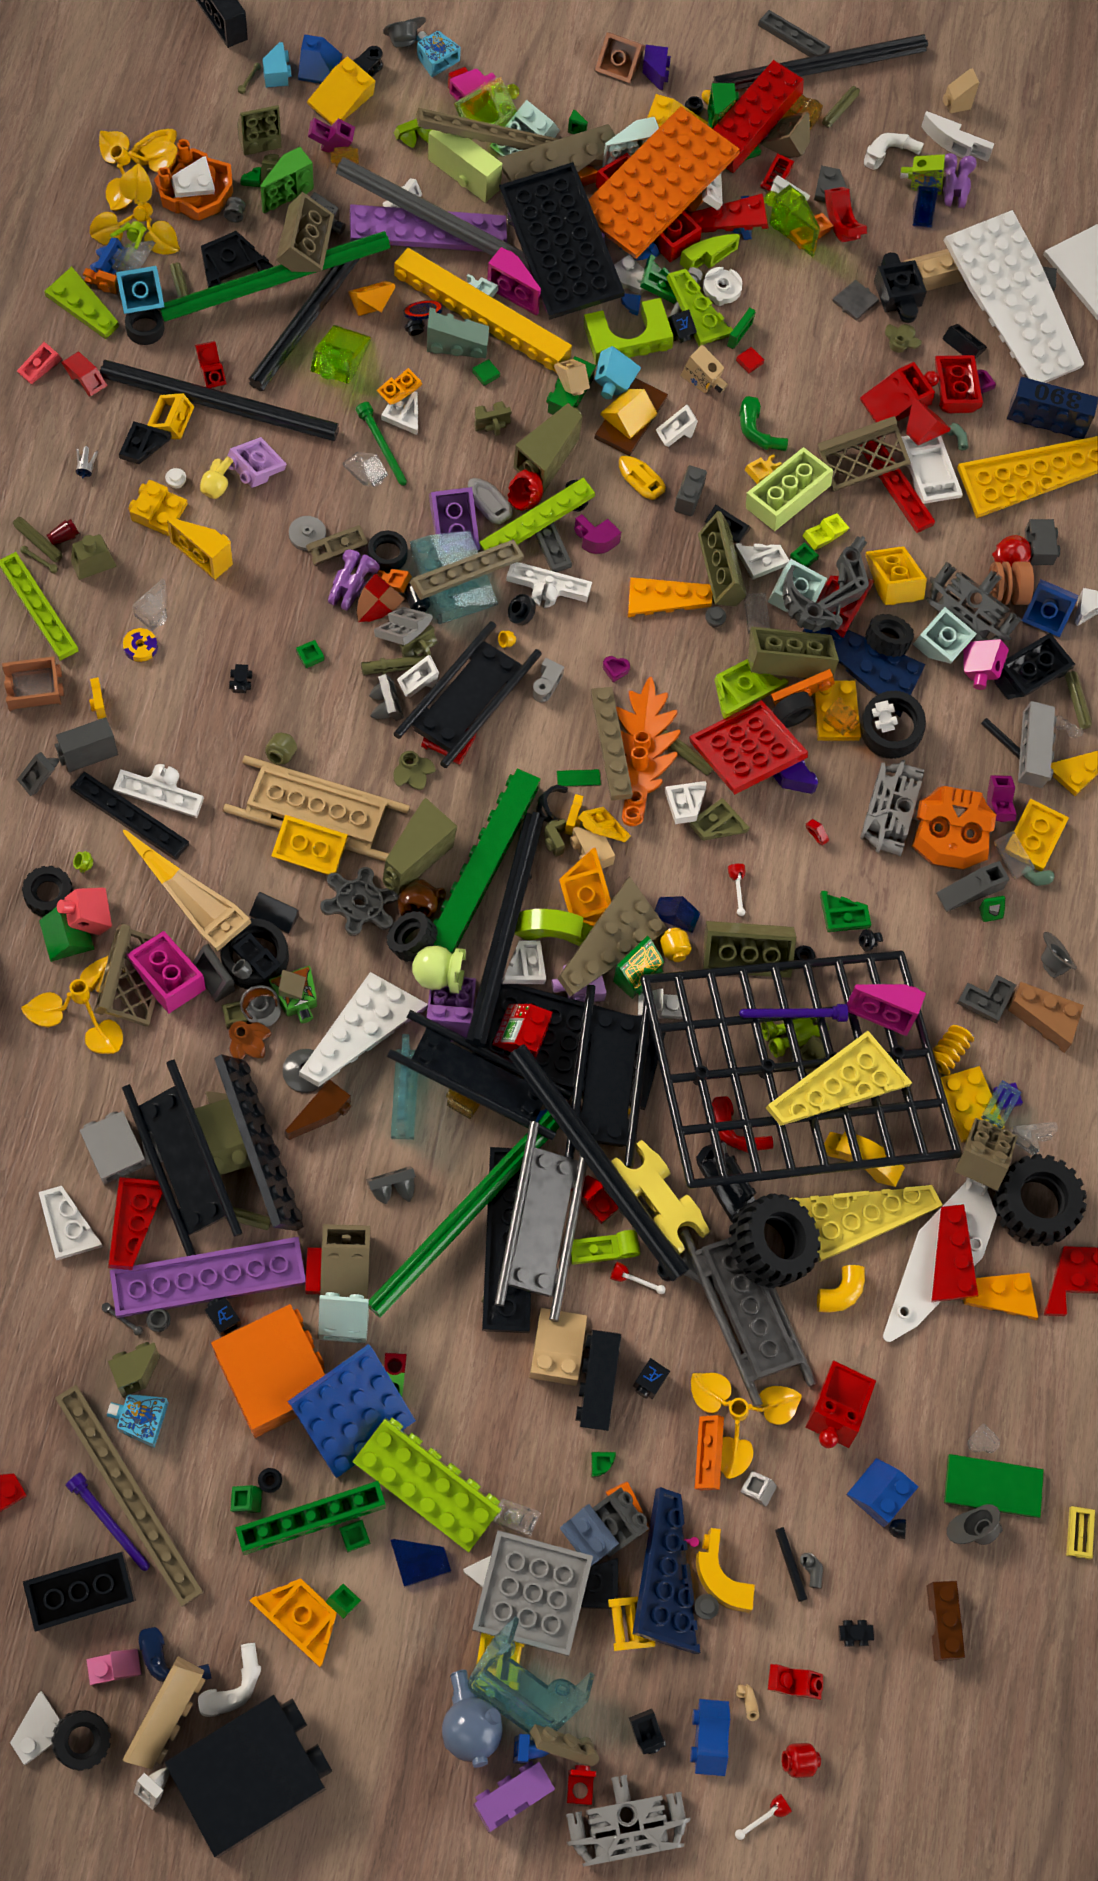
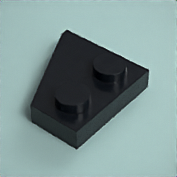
M133 421L119 452V458L140 464L171 439V432Z

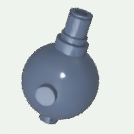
M459 1670L450 1675L454 1690V1696L452 1697L453 1706H451L444 1717L442 1737L446 1749L460 1760L472 1762L474 1768H479L488 1764L487 1758L495 1752L501 1742L503 1734L501 1714L490 1703L477 1697L476 1691L470 1685L467 1670Z

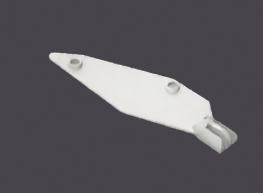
M967 1177L966 1182L942 1207L964 1204L975 1266L984 1256L997 1214L987 1190L988 1186ZM941 1208L918 1231L883 1333V1338L887 1342H891L917 1327L940 1303L931 1302ZM901 1308L906 1311V1316L900 1313Z

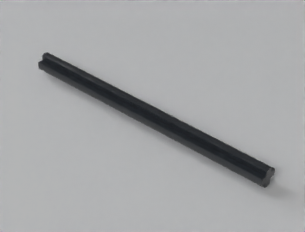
M925 34L779 64L802 77L926 52L928 40H926ZM767 66L713 76L714 81L712 83H735V90L748 88Z
M359 259L329 269L248 378L250 380L249 384L253 388H257L259 391L264 390Z
M104 360L103 366L100 369L102 377L108 380L163 395L184 393L192 403L327 440L335 441L339 432V423L113 361Z
M538 812L526 813L465 1040L474 1048H478V1046L485 1047L544 822V818L540 817Z
M523 1044L513 1050L508 1057L670 1279L674 1282L689 1270V1267L528 1047Z

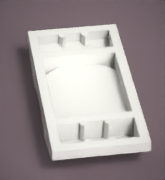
M903 436L902 440L911 462L907 467L913 478L915 492L922 503L962 498L963 493L942 437L938 436L917 446L909 436Z

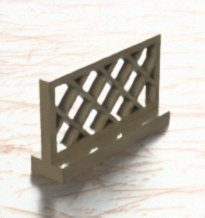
M895 416L817 444V450L822 462L834 470L831 484L833 492L911 464ZM895 433L897 441L894 446L883 442L886 435ZM874 441L879 444L875 453L864 449L867 442ZM881 445L892 449L888 459L877 454ZM855 448L859 450L855 460L845 456L848 449ZM894 451L903 455L905 461L896 463L890 459ZM862 452L873 456L869 465L858 461ZM834 454L840 457V460L835 467L828 463L826 457ZM875 458L886 462L882 469L877 470L871 467ZM843 459L853 463L849 472L839 468ZM856 465L866 469L863 476L858 477L852 474ZM836 472L847 476L845 482L838 485L835 484L834 476Z
M122 923L115 930L94 1013L100 1015L104 1013L148 1027L156 999L152 993L150 997L143 998L138 988L145 985V982L138 985L135 984L130 974L135 972L136 969L128 971L124 965V960L127 958V949L129 953L133 951L129 943L131 936L138 938L141 944L149 941L153 936L132 930L129 925ZM126 977L132 988L122 992L118 982ZM134 990L140 1002L131 1006L125 994ZM121 998L126 1009L123 1011L112 1009L114 1000ZM142 1004L146 1011L145 1019L137 1017L133 1008Z

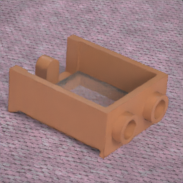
M54 657L2 663L5 674L4 685L7 693L6 702L9 711L57 703L62 705L61 696H64L63 683H59L58 677H62L60 664L56 665Z

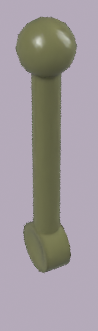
M260 63L254 64V69L243 85L238 86L240 94L246 92V86L256 71L261 69Z
M27 546L20 548L22 554H28L48 567L51 573L58 571L56 564H49L29 551Z

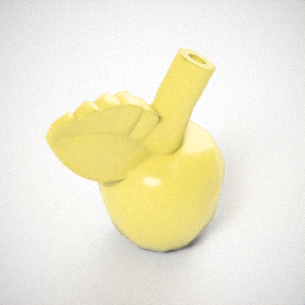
M229 456L224 461L215 459L210 470L203 474L200 482L202 494L211 499H217L225 492L228 487V480L223 475L233 463Z

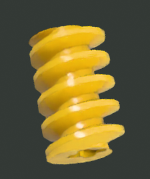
M951 1025L948 1028V1032H945L943 1038L939 1040L938 1045H935L933 1048L940 1073L949 1075L951 1073L949 1068L954 1069L956 1066L954 1062H959L960 1056L966 1053L964 1049H969V1042H974L973 1035L967 1029L958 1025Z

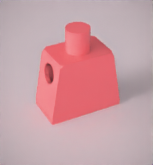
M106 888L75 889L64 900H59L57 903L58 913L67 915L68 925L71 928L100 936L112 927Z

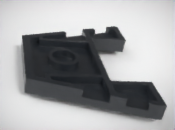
M237 231L201 245L208 288L222 284L220 281L256 266L258 271L274 267L269 262V259L259 254L255 247Z

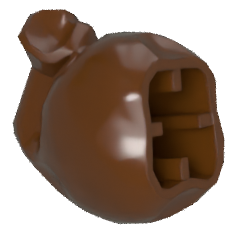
M416 880L403 889L398 900L399 913L403 916L408 912L420 911L431 919L436 913L438 903L445 899L446 891L443 887H433L426 880Z

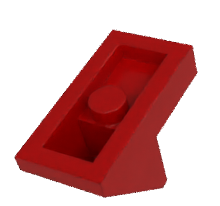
M587 1175L584 1181L581 1203L602 1224L617 1212L619 1207L604 1191L603 1185L598 1180Z

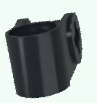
M370 46L353 61L373 77L383 67L381 60L383 55L382 49L378 46Z

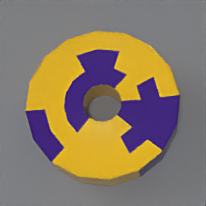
M133 629L123 639L124 652L133 661H148L157 652L156 637L148 629Z

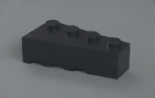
M591 1329L590 1334L586 1336L585 1348L588 1349V1356L583 1359L582 1365L585 1380L580 1382L579 1397H582L581 1407L577 1406L575 1421H579L580 1427L609 1431L621 1342L620 1333Z

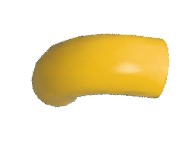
M860 1265L843 1266L841 1284L837 1288L818 1289L817 1311L837 1312L854 1305L863 1292L865 1267Z

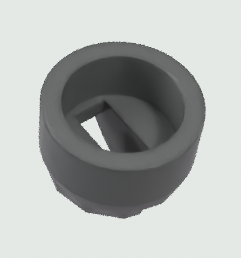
M241 959L232 968V973L240 979H247L252 974V968L245 959Z

